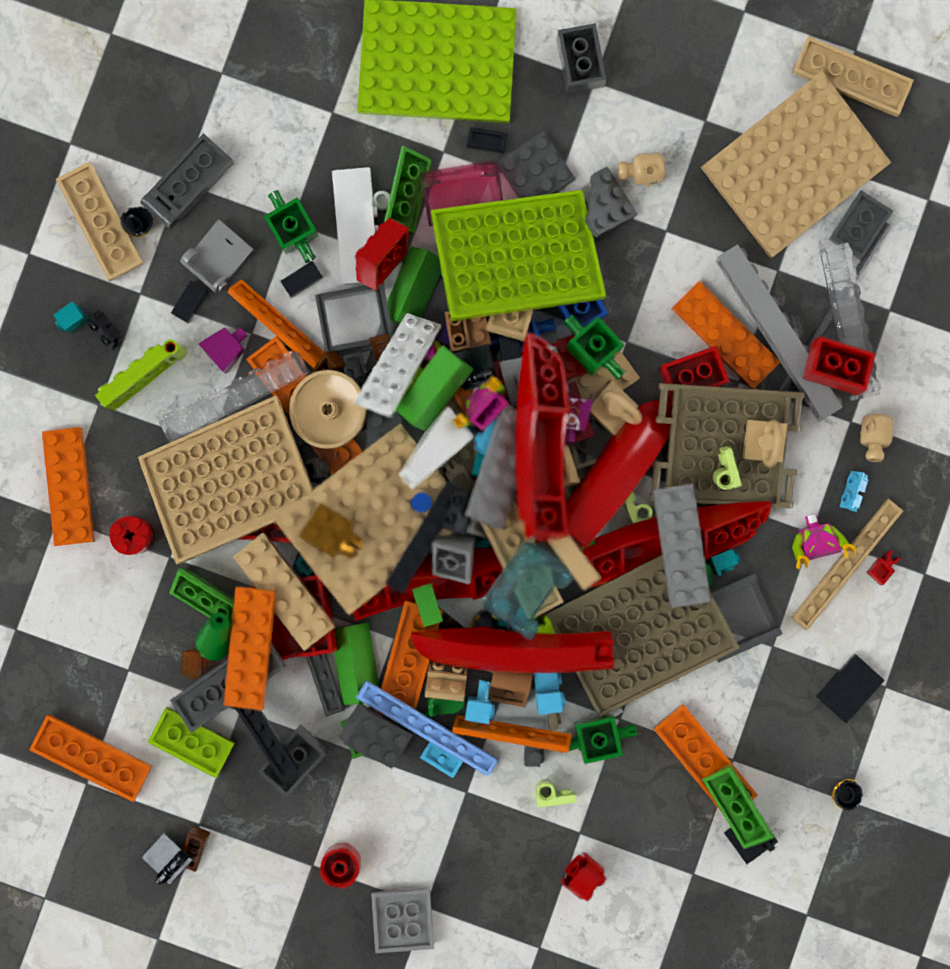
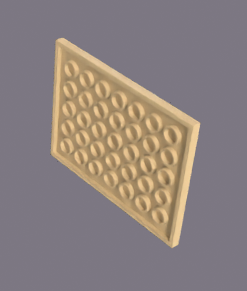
M821 71L705 163L701 169L763 250L772 258L888 166L891 161L823 71Z
M276 395L138 457L176 564L184 563L276 523L275 519L313 491L280 400Z
M401 423L274 520L348 615L387 585L385 583L430 509L425 513L414 511L411 506L412 498L417 493H426L431 498L432 507L447 483L437 469L413 489L403 481L399 474L417 444ZM320 503L355 523L353 532L360 536L364 543L361 550L351 544V547L358 552L357 556L353 559H349L341 553L335 555L333 559L299 537ZM442 528L436 540L452 534L453 531Z

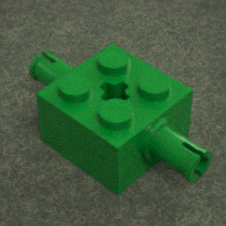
M279 190L273 191L277 199L274 198L271 192L268 198L276 210L268 213L264 218L285 254H288L298 249L305 263L311 262L307 254H309L313 261L316 256L308 242L319 235L298 197L285 203ZM290 224L294 225L293 229L290 228Z
M573 314L564 321L563 324L575 335L565 349L591 376L596 374L602 367L606 368L616 380L626 372L614 360L625 344L599 317L585 327L578 322Z
M612 714L574 722L577 735L575 736L576 738H571L569 751L576 749L581 751L584 764L623 756L620 741L621 739L638 736L636 726L633 724L618 728ZM596 735H600V737H603L600 739L599 743H597L596 740H594L596 739Z

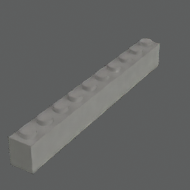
M737 244L719 255L716 263L799 392H805L804 400L818 421H821L843 408L841 405L842 400L837 393L834 394L830 387L803 379L809 348L801 343L798 331L795 328L792 329L788 323L790 322L788 316L779 309L777 299L768 292L767 283L759 278L756 266L750 264L746 251Z

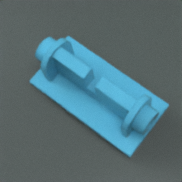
M850 472L844 494L841 498L840 508H846L853 512H857V509H860L863 496L858 493L859 491L865 492L869 481L867 479L868 475L864 472Z

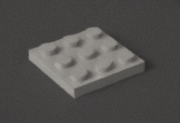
M430 888L371 893L375 953L434 949Z

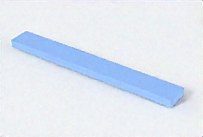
M367 680L356 696L360 701L486 776L490 775L498 762V758L458 734L452 733L448 728Z

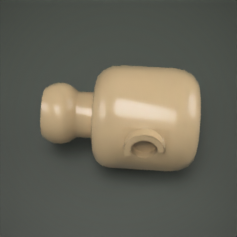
M657 152L637 154L633 158V163L625 161L618 163V177L621 180L633 177L636 185H647V187L659 184L665 179L664 156Z
M873 413L864 416L862 420L860 443L868 447V451L865 454L867 461L882 462L885 456L883 448L890 446L892 442L894 423L893 419L888 415Z

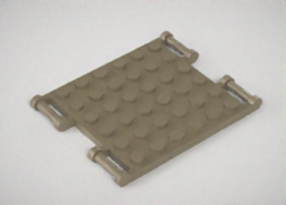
M659 383L660 400L656 423L670 424L667 462L653 461L652 463L654 468L649 500H654L653 490L660 488L661 468H667L665 488L693 484L696 503L730 504L770 501L772 503L771 507L793 508L792 495L794 476H797V469H784L787 432L783 462H777L773 467H767L762 460L743 459L742 455L747 419L761 421L776 420L787 423V431L801 432L802 425H800L805 392ZM668 390H674L671 417H666ZM791 398H795L792 424L789 425ZM724 446L732 448L742 486L726 490L715 485L712 480L713 473L717 469L724 467V465H721L718 454H721L719 448ZM726 474L721 476L720 483L727 481ZM783 475H787L784 501H780Z

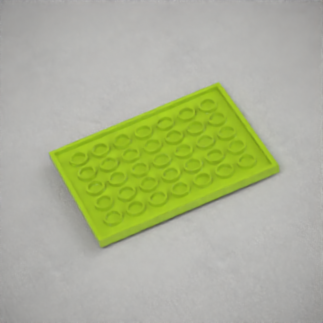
M365 0L358 114L509 123L516 8Z
M583 190L431 210L430 214L451 321L605 299L606 292L593 234L585 223V216L588 212Z

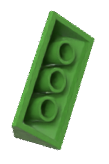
M406 146L401 147L384 222L391 218L408 227L409 233H415L432 160Z
M411 247L387 300L390 319L396 324L400 325L407 313L422 318L442 273L439 257L429 250Z
M442 345L402 397L395 410L413 426L426 431L474 369Z
M186 567L179 568L169 593L209 618L215 613L225 614L232 628L234 597Z
M369 622L335 627L338 650L334 654L343 705L364 703L357 699L356 696L366 680L379 687Z
M726 764L702 779L744 849L774 837L732 765Z

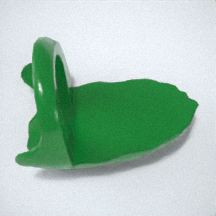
M427 697L426 704L429 711L424 715L434 717L436 714H454L460 711L465 703L462 701Z

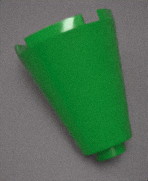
M223 613L213 614L197 633L195 646L202 657L218 661L223 657L229 656L231 625L228 617Z

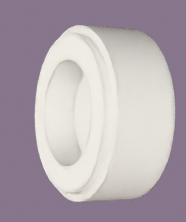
M386 191L375 193L373 204L377 206V210H387L390 194Z

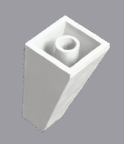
M450 407L446 408L424 432L399 474L411 489L415 488L474 438L466 426L459 429L452 422L457 416Z

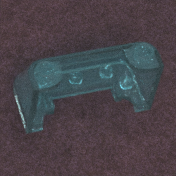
M525 542L519 547L486 594L483 606L531 641L539 627L538 622L533 618L555 586L565 588L570 585L574 577L568 568L549 552L531 542Z

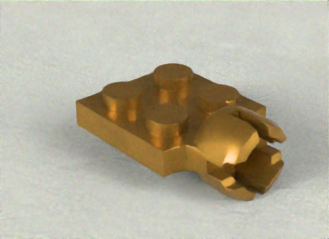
M322 503L319 504L299 535L301 539L333 559L338 553L353 559L357 556L358 552L351 547V544L361 550L364 543L363 539L353 532L355 523Z

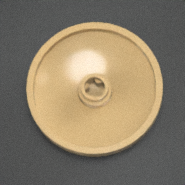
M333 370L318 371L304 378L295 388L289 407L291 423L296 433L308 444L325 449L338 448L351 442L362 430L367 416V409L355 404L361 387L348 375Z

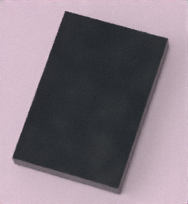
M853 654L816 697L847 724L885 680L859 656Z

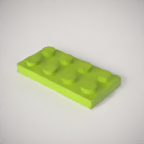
M166 707L147 743L217 778L236 742L205 726H201L191 733L178 712Z

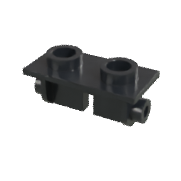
M98 310L93 315L89 313L88 326L93 332L96 331L99 334L104 346L114 350V343L118 345L123 342V336L115 326L107 328L112 322L104 312Z

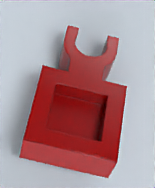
M892 550L887 551L884 555V560L878 558L866 572L880 586L884 585L895 572L891 566L898 563L901 559L900 557H895L892 561L890 558L893 553Z

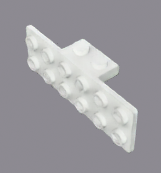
M369 167L332 171L342 284L360 283L356 280L355 254L359 248L366 244L367 239L377 232L379 225H375L378 211L377 206L373 204L371 170Z
M407 313L386 349L382 352L379 361L374 366L358 394L355 404L391 417L441 330V325Z

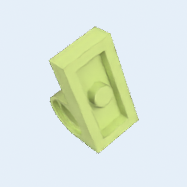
M728 446L719 448L721 453L718 454L719 461L724 467L717 469L713 473L712 480L714 484L725 490L742 486L732 448ZM726 474L727 481L720 483L721 476Z
M632 491L623 503L630 524L652 518L653 512L650 506L646 504L634 505L636 498ZM640 508H644L647 511V516L644 519L638 516Z
M541 780L536 785L538 807L577 803L575 791H571V789L559 790V793H555L554 786L549 780ZM542 787H549L551 789L550 793L547 795L541 794L540 790Z

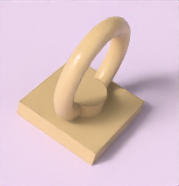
M609 380L592 400L589 414L611 435H615L625 422L636 425L642 420L641 414L637 409L638 405L613 380Z
M747 419L742 458L762 460L767 467H773L777 462H783L787 423L776 420L761 421Z

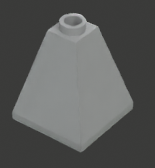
M453 532L450 535L435 540L433 542V575L470 584L476 536L469 533L463 535Z

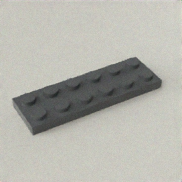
M272 643L270 646L267 680L287 667ZM228 659L170 700L191 733L230 707L224 705Z

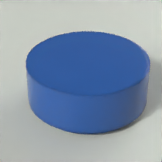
M417 493L411 501L413 510L418 513L427 512L432 504L431 498L426 493Z

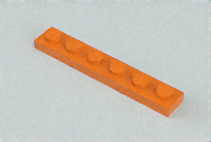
M242 279L229 288L228 294L310 366L316 367L325 354L321 348Z
M463 715L456 716L452 733L565 753L569 752L572 734L492 720H489V724L465 720Z

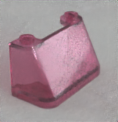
M494 161L426 171L420 174L429 226H433L431 210L503 200L499 167Z

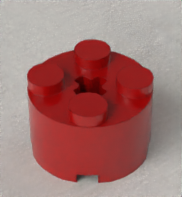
M125 516L118 519L110 527V542L113 548L120 554H142L149 549L154 539L152 525L141 517ZM131 532H134L135 536L130 539L129 535Z
M338 843L331 846L325 852L320 864V874L324 882L331 887L346 888L352 885L361 868V857L358 851L348 843ZM337 864H344V868L342 866L338 867Z
M583 852L584 856L577 855L566 867L565 872L567 875L565 878H561V884L580 900L584 899L587 902L592 898L596 888L605 883L606 876H604V867L586 852Z

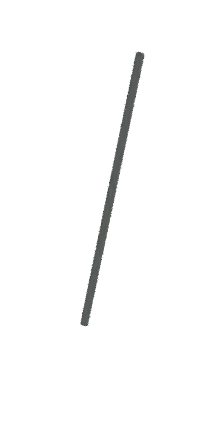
M885 223L863 259L858 263L806 346L809 350L811 342L819 336L821 337L891 228L890 224ZM789 375L786 376L777 391H787L792 383Z

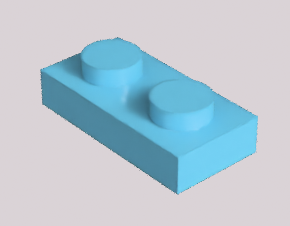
M431 742L428 743L420 756L421 759L451 778L455 776L463 763L460 759Z

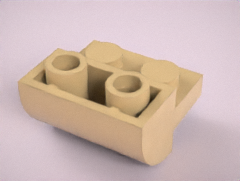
M429 661L425 697L464 702L468 668Z

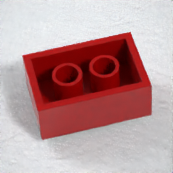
M388 218L384 224H380L377 232L370 236L366 244L359 248L355 254L357 281L375 291L408 254V227L391 218Z
M819 336L811 342L803 379L858 396L868 389L876 353Z
M717 346L666 363L658 368L663 383L720 387L730 382ZM668 390L670 402H673L674 390Z

